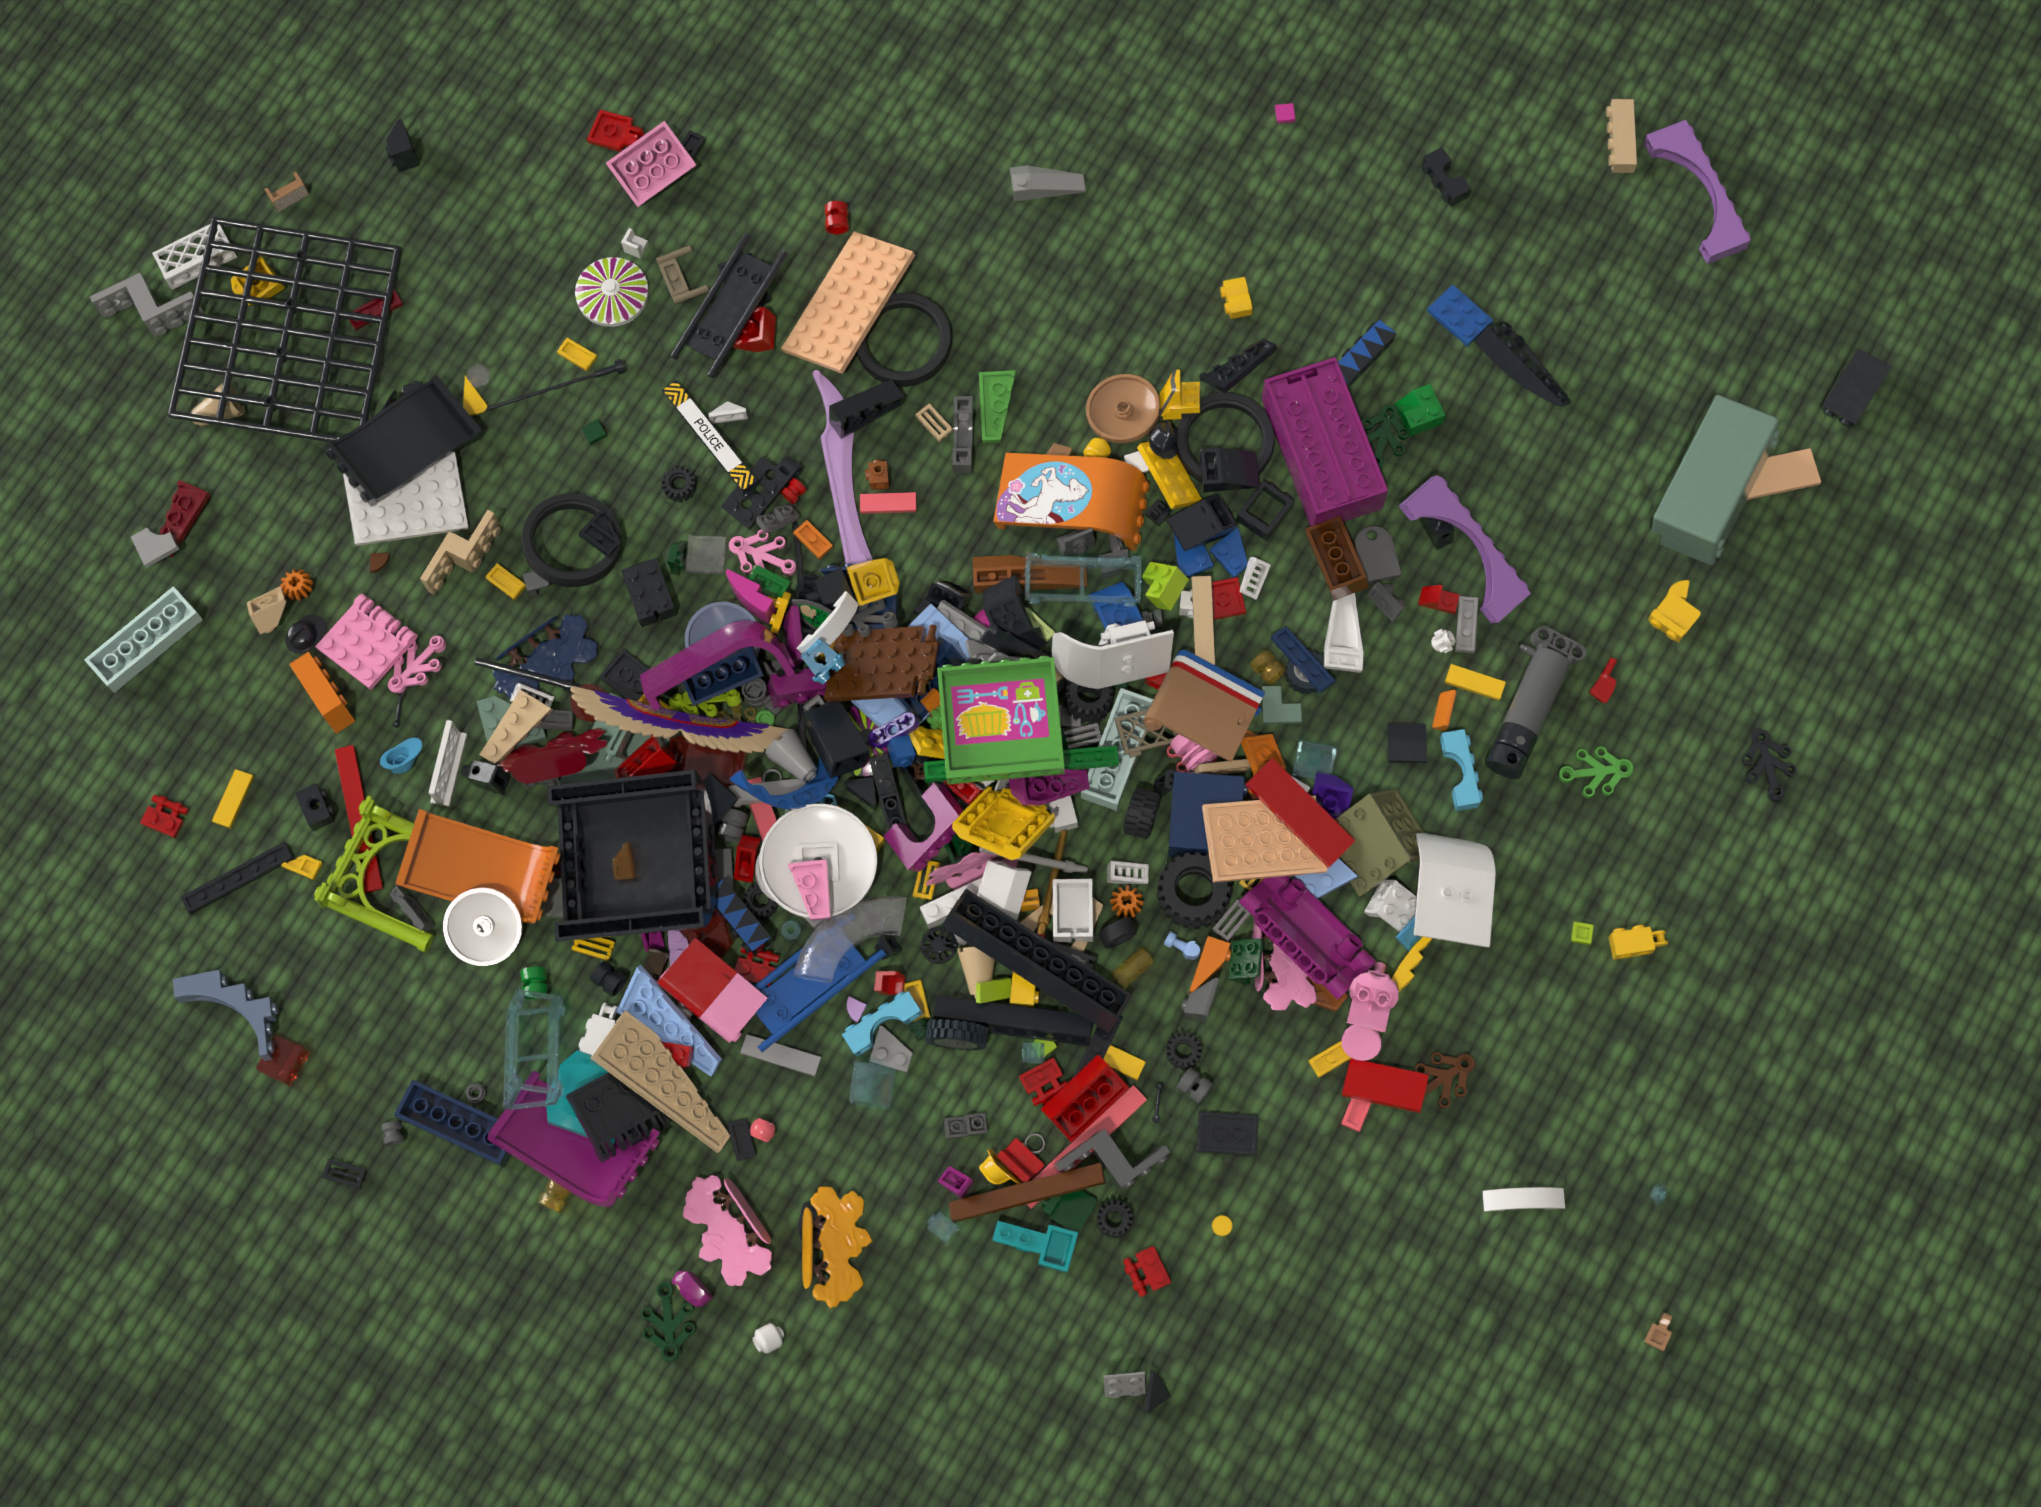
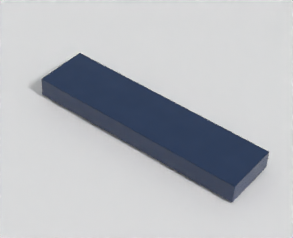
M1287 626L1271 636V640L1320 694L1335 683V679Z

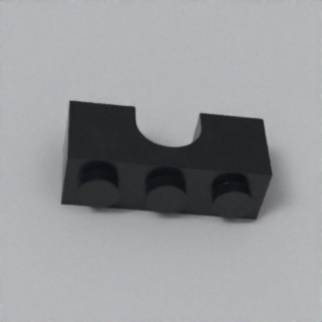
M1440 147L1423 157L1421 167L1423 172L1431 178L1433 186L1441 192L1444 202H1448L1450 207L1469 198L1471 187L1462 175L1456 178H1449L1444 174V172L1450 169L1452 160L1443 147Z

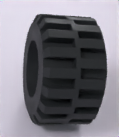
M1069 681L1065 692V708L1070 716L1073 715L1074 720L1077 721L1079 718L1081 719L1080 723L1084 724L1085 721H1088V724H1093V721L1098 723L1101 721V718L1105 719L1107 713H1110L1113 702L1112 686L1095 689ZM1089 692L1097 695L1099 699L1093 703H1086L1079 696Z
M1136 787L1127 809L1123 826L1124 834L1146 840L1150 837L1160 804V793Z

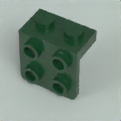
M1262 939L1232 941L1228 973L1229 980L1246 985L1250 984V978L1260 976L1264 943Z
M1082 1190L1045 1199L1042 1207H1044L1043 1214L1066 1229L1079 1233L1097 1205V1200Z

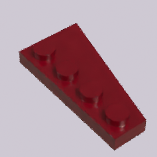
M181 480L177 482L176 486L178 489L176 494L172 496L171 501L173 503L170 511L166 513L165 525L161 527L159 535H164L170 532L174 536L178 547L211 496L208 492ZM175 552L170 554L169 557L172 558Z

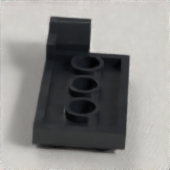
M789 455L785 456L776 467L761 457L750 472L759 483L756 486H763V492L755 494V487L743 494L736 487L720 507L751 530L756 524L757 516H761L780 495L782 489L789 486L792 478L797 479L801 475L804 467ZM770 471L775 472V477L772 480L766 479V474ZM745 500H751L752 504L749 508L745 509L742 507Z

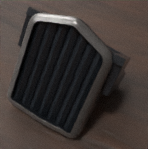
M937 581L936 583H931L926 599L939 606L942 600H945L964 613L972 595L960 585L950 581Z

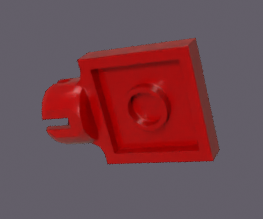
M599 110L588 135L587 142L621 152L623 147H629L644 136V132L641 127L633 126L634 121L631 117Z

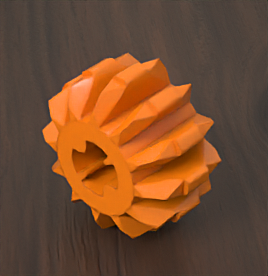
M293 569L291 574L286 572L287 577L281 578L283 583L280 585L283 594L289 596L290 600L296 598L298 601H301V596L308 598L307 592H312L310 586L313 585V581L310 579L311 576L302 569L298 572L296 569Z
M1126 886V891H1123V888L1119 887V893H1112L1114 898L1110 899V903L1113 904L1111 909L1112 911H1117L1116 916L1119 917L1123 913L1124 918L1128 917V914L1134 918L1135 912H1141L1138 906H1143V901L1140 900L1142 894H1136V888L1129 891L1130 887ZM1123 900H1130V904L1123 905Z

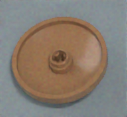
M1119 374L1103 380L1092 390L1086 404V416L1092 430L1102 439L1113 443H1128L1144 437L1153 429L1160 415V401L1155 388L1144 378L1132 374Z

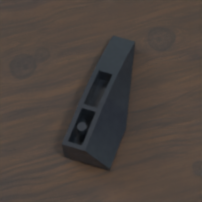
M1503 320L1487 326L1474 341L1503 372L1530 392L1560 407H1564L1572 402L1567 393L1562 390L1534 352L1525 343L1524 338L1517 335L1509 323Z

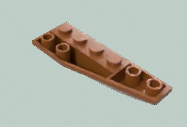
M1013 555L973 557L975 594L983 593V590L1014 575L1017 576L1023 591L1087 587L1086 568Z

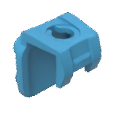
M820 638L806 652L800 655L815 675L812 680L820 682L822 685L831 677L828 671L830 668L832 670L835 669L837 672L845 665L843 654H837ZM822 652L825 654V661L827 662L825 665L815 661L816 653Z

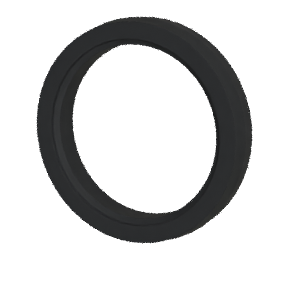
M913 293L891 294L878 317L889 310L897 308H912L925 313L935 322L940 332V343L936 354L927 364L916 370L896 372L880 366L872 359L866 348V337L856 353L863 368L876 380L884 382L892 379L897 387H909L931 379L942 369L950 353L951 330L944 313L931 300Z
M1215 393L1200 399V413L1183 414L1177 428V453L1185 470L1197 481L1202 483L1201 467L1190 453L1187 435L1191 425L1200 415L1216 408L1237 409L1250 416L1256 422L1263 439L1262 450L1256 459L1258 476L1267 467L1274 449L1273 427L1265 411L1251 399L1234 393Z
M567 493L542 501L530 512L523 527L522 548L529 566L544 580L563 587H582L601 580L614 568L622 548V535L618 520L605 504L587 495ZM602 508L605 511L607 520L613 526L614 533L617 534L621 541L620 546L609 558L605 556L598 564L589 569L569 572L556 569L543 561L535 549L533 538L538 525L552 513L566 509H577L595 516Z

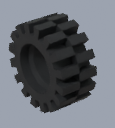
M673 466L674 470L671 471L669 468L667 470L668 473L663 474L664 478L661 480L662 488L665 495L669 499L672 498L674 502L676 500L682 502V499L687 501L688 496L692 498L693 492H696L695 487H697L695 477L688 468L685 467L683 469L682 466H679V469H677L676 466ZM678 478L686 481L685 487L680 490L672 487L673 481Z
M756 882L753 883L752 887L749 885L748 890L744 892L743 901L755 918L759 919V917H762V919H766V916L771 917L772 913L775 914L779 904L768 897V903L764 907H757L754 904V898L756 895L764 893Z
M1180 1032L1178 1035L1176 1033L1174 1037L1169 1039L1166 1046V1057L1169 1063L1173 1064L1175 1068H1181V1070L1185 1068L1188 1070L1190 1067L1196 1066L1202 1054L1200 1041L1196 1039L1195 1035L1192 1036L1188 1032L1187 1034ZM1180 1044H1187L1190 1046L1192 1053L1187 1058H1181L1177 1055L1176 1048Z
M1110 1200V1202H1105L1099 1208L1097 1226L1107 1237H1123L1132 1227L1133 1214L1124 1202ZM1111 1212H1119L1122 1215L1123 1221L1117 1227L1110 1226L1107 1222V1216Z

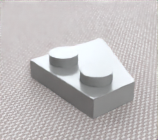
M880 1026L869 1062L908 1073L913 1053L888 1030Z

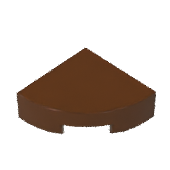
M370 553V572L376 573L389 562L390 554Z

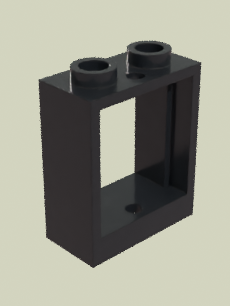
M1263 480L1259 488L1255 490L1237 513L1236 521L1267 542L1292 510L1294 501L1287 493L1278 491L1274 484ZM1263 491L1284 505L1269 526H1266L1247 513Z

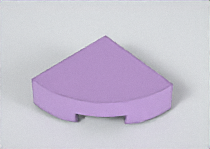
M848 997V1013L856 1023H859L867 1005Z

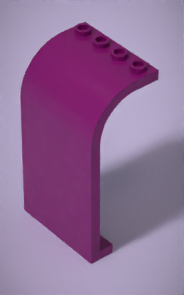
M743 620L730 623L642 673L640 679L644 695L655 711L661 707L658 695L741 648L760 647L768 650L777 658L788 677L794 674L792 667L795 664L785 643H780L769 628L758 622Z

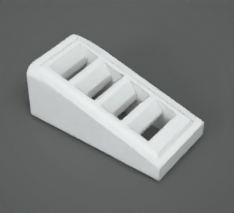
M1250 557L1239 592L1257 600L1271 565L1255 557ZM1256 566L1260 567L1259 571L1255 569ZM1256 573L1258 574V577L1256 578L1252 576V574ZM1250 579L1253 580V581H1255L1256 584L1254 585V584L1250 583V582H1249ZM1247 586L1253 588L1254 591L1247 590Z
M520 683L516 684L510 702H513L519 691L523 690L527 694L532 693L531 696L533 698L536 695L539 696L538 701L541 703L543 698H546L545 705L551 707L554 699L553 696Z
M1110 861L1107 865V883L1148 884L1149 865ZM1122 869H1125V877L1122 876ZM1130 869H1133V877H1130ZM1138 869H1141V878H1138Z

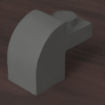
M1112 534L1108 537L1111 553L1099 555V566L1103 579L1121 574L1128 564V549H1123L1121 539H1117Z

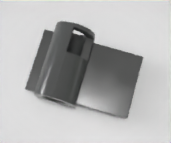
M1089 528L1087 530H1074L1056 538L1063 558L1067 559L1074 555L1079 556L1086 550L1093 548L1095 538L1092 528Z

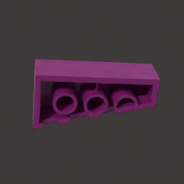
M810 668L803 669L798 674H793L789 677L786 673L781 677H778L777 674L770 675L767 689L773 708H786L796 702L797 704H803L809 699H813L817 694L821 699L824 698L827 681L823 685L820 682H814L812 678L815 675Z

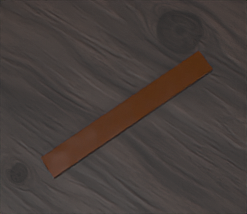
M1101 1163L948 1202L951 1221L956 1223L1106 1184L1103 1166Z

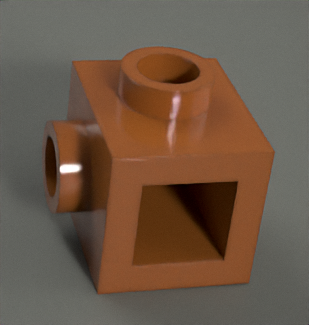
M874 460L869 462V469H865L866 481L869 480L871 490L889 489L887 461Z

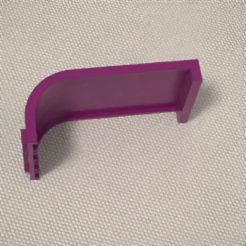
M533 1070L490 1130L487 1140L579 1198L602 1207L612 1206L618 1198L622 1199L627 1191L625 1186L628 1182L632 1183L638 1175V1167H643L649 1159L647 1155L649 1151H654L658 1146L660 1132L653 1128L647 1139L643 1138V1141L632 1147L627 1146L625 1151H621L615 1142L616 1156L610 1157V1159L602 1163L596 1156L595 1149L589 1138L548 1124L546 1098L551 1086L540 1080V1074Z

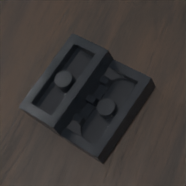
M1387 723L1388 763H1427L1426 724Z

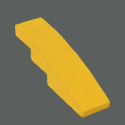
M1422 937L1399 965L1392 978L1399 992L1413 980L1414 975L1410 971L1422 961L1423 956L1420 952L1430 944L1432 938Z

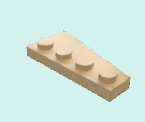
M520 690L479 755L498 765L515 748L514 746L521 740L523 741L528 736L527 734L534 727H537L542 722L541 720L547 714L549 715L553 709Z

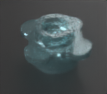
M1656 1184L1651 1192L1650 1199L1654 1200L1655 1205L1663 1202L1666 1198L1667 1191H1665L1664 1184L1661 1186Z

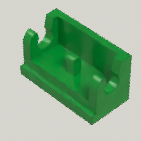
M758 565L753 566L747 578L759 584L763 593L778 599V596L782 598L783 593L786 592L791 582Z

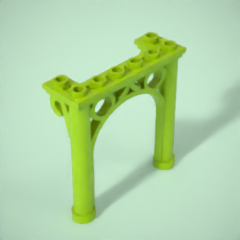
M367 796L366 800H363L359 806V813L362 819L356 823L352 839H348L346 842V850L343 856L338 858L336 862L337 868L334 873L329 875L327 884L323 882L321 886L317 887L314 893V900L323 909H333L416 946L418 950L426 953L432 944L434 935L420 931L418 928L376 910L366 898L364 878L371 860L387 845L398 841H409L414 826L413 822L378 807L372 797ZM386 828L399 833V835L388 837ZM376 829L383 832V840L376 844L370 843L369 837L371 833ZM363 842L371 848L370 851L367 849L364 853L358 854ZM353 862L356 864V872L359 873L358 877L352 873L347 874ZM349 879H355L358 889L350 894L344 893L343 887ZM360 895L365 907L349 899H354Z

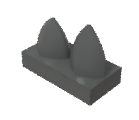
M1377 582L1373 585L1367 596L1393 622L1404 610L1405 600L1392 596L1394 592L1393 584Z

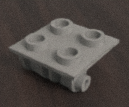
M1145 1372L1103 1376L1105 1397L1139 1396L1146 1393Z

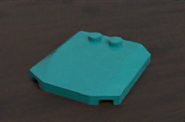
M577 1050L560 1064L546 1098L547 1122L553 1126L588 1138L565 1096L605 1075L608 1071L590 1059L591 1055ZM615 1138L611 1139L613 1146L615 1144Z

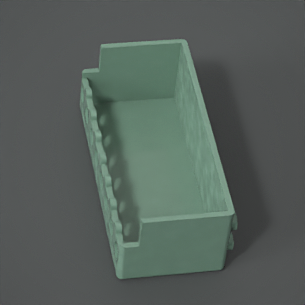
M1721 395L1715 396L1654 514L1652 531L1661 535L1660 545L1709 565H1713L1717 557H1721L1724 550L1723 546L1772 449H1775L1779 442L1778 437L1781 430L1778 429V418Z

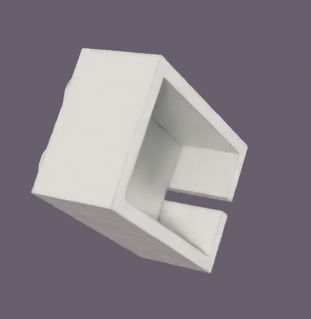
M1053 879L1054 942H1071V938H1075V942H1093L1092 879Z

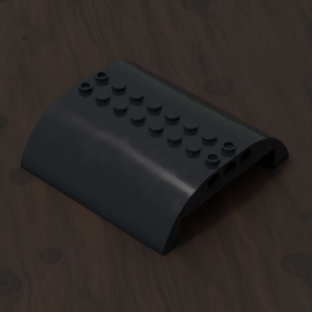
M696 770L548 786V805L558 808L564 920L554 922L555 942L703 928L708 925L714 912L717 892L714 824L708 794Z

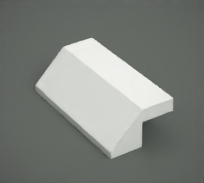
M988 860L977 896L1017 921L1031 871L1024 868H1012L1002 861Z

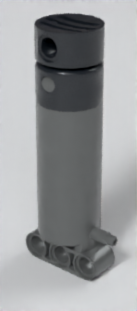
M1547 626L1539 627L1530 635V641L1536 649L1521 644L1519 647L1522 651L1532 656L1485 762V765L1491 771L1509 779L1521 778L1570 664H1576L1586 656V649L1582 644ZM1539 633L1544 636V640L1539 638ZM1555 642L1560 644L1561 649L1556 647ZM1572 650L1577 653V658L1573 656Z

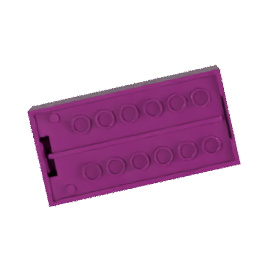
M1336 357L1265 379L1261 400L1272 424L1275 437L1310 527L1339 515L1342 521L1345 522L1382 510L1388 489Z

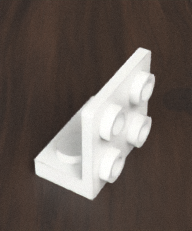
M1385 879L1379 884L1364 913L1371 917L1382 918L1400 932L1416 914L1417 897L1397 881Z

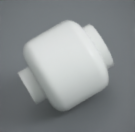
M769 1323L755 1331V1337H753L754 1345L759 1352L770 1353L782 1346L784 1333L779 1326L776 1327Z

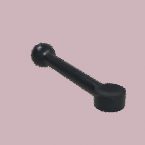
M404 691L397 693L399 700L395 721L392 723L395 728L400 726L401 705L406 695Z
M1162 1082L1156 1084L1157 1097L1155 1114L1152 1117L1153 1123H1159L1160 1121L1158 1114L1161 1089L1164 1087Z

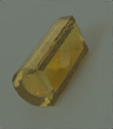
M1140 948L1111 974L1125 989L1148 969L1154 961L1143 948Z

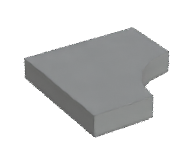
M145 528L131 536L146 568L179 550L175 538L170 532L164 535H156L148 528Z

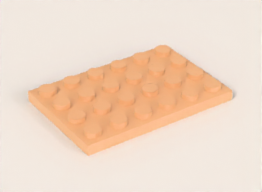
M1260 800L1204 804L1202 806L1213 883L1327 872V867Z

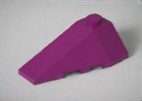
M1065 769V774L1009 779L1011 794L1023 805L1041 806L1090 788L1087 770Z

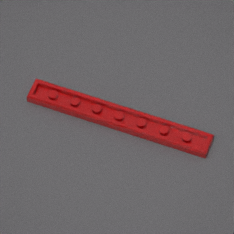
M350 745L335 749V755L353 837L355 833L353 832L354 827L362 819L359 813V806L365 800L355 746ZM371 833L369 842L374 844L373 834ZM363 842L358 854L364 853L367 849L370 851L371 848ZM377 854L371 860L365 873V894L384 889Z

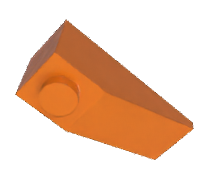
M1210 936L1207 937L1189 995L1211 979L1224 966L1225 960H1230V943Z

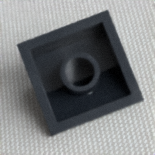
M402 118L398 119L386 139L388 147L385 150L392 166H396L398 171L402 172L420 165Z

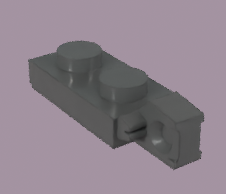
M396 886L390 892L393 901L398 902L402 912L413 921L415 928L423 931L431 930L435 926V923L414 897L409 896L401 886Z

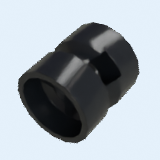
M605 960L593 971L590 981L596 986H603V991L609 996L614 997L625 985L627 976L619 970L614 971V967Z

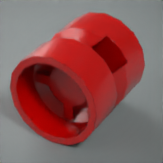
M843 201L826 203V232L835 235L846 233L849 230L847 218L848 205Z

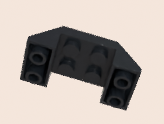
M1016 575L983 590L984 612L989 623L993 621L1040 647L1047 644L1040 627H1033L1019 594L1023 593V589Z

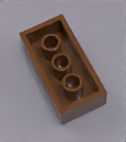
M1340 515L1305 529L1307 540L1333 601L1369 588L1367 576Z

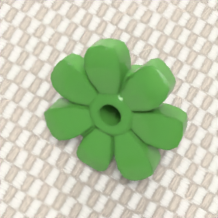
M937 706L936 710L933 709L930 712L932 716L927 718V722L931 724V728L934 730L937 728L942 729L941 708Z

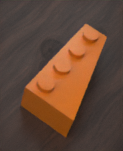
M307 652L289 664L322 716L336 734L355 722L345 706L348 703L342 694L338 696L337 692L339 690L334 682L330 683L328 681L331 677L325 669H320L322 664L317 656L313 658Z

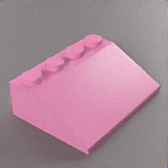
M665 121L606 162L608 168L637 207L697 166Z

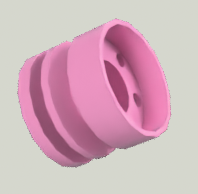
M1180 734L1170 743L1177 756L1185 755L1182 758V763L1186 765V769L1189 772H1192L1199 764L1210 763L1218 756Z

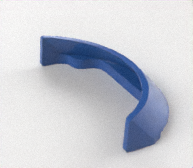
M819 759L815 778L808 781L800 789L784 795H770L762 785L750 784L742 770L736 772L730 780L745 792L768 805L782 809H800L822 800L836 784L838 777L830 779L821 759Z

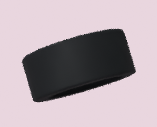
M1126 917L1105 927L1099 932L1098 936L1104 947L1111 949L1128 941L1138 931L1131 918Z

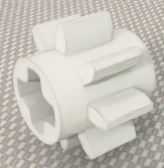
M1440 629L1434 632L1435 636L1431 642L1436 651L1447 653L1453 650L1452 646L1455 644V637L1451 631Z

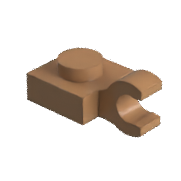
M1664 1313L1658 1325L1652 1323L1644 1343L1664 1351L1672 1332L1666 1330L1672 1316Z

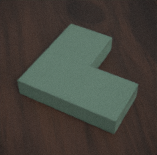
M1262 686V691L1265 692L1262 698L1263 724L1302 723L1301 703L1282 704L1281 686Z

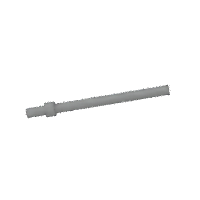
M980 847V852L1000 856ZM1025 853L1021 858L1016 859L1063 869L1064 872L1068 873L1078 872L1086 874L1088 870L1087 866L1077 865L1072 861L1065 860L1063 862Z

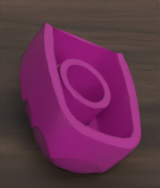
M681 1270L672 1278V1284L677 1286L681 1296L691 1305L702 1307L713 1299L712 1294L693 1272Z

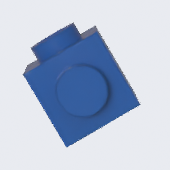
M909 735L890 739L887 749L893 767H907L911 765L916 754Z

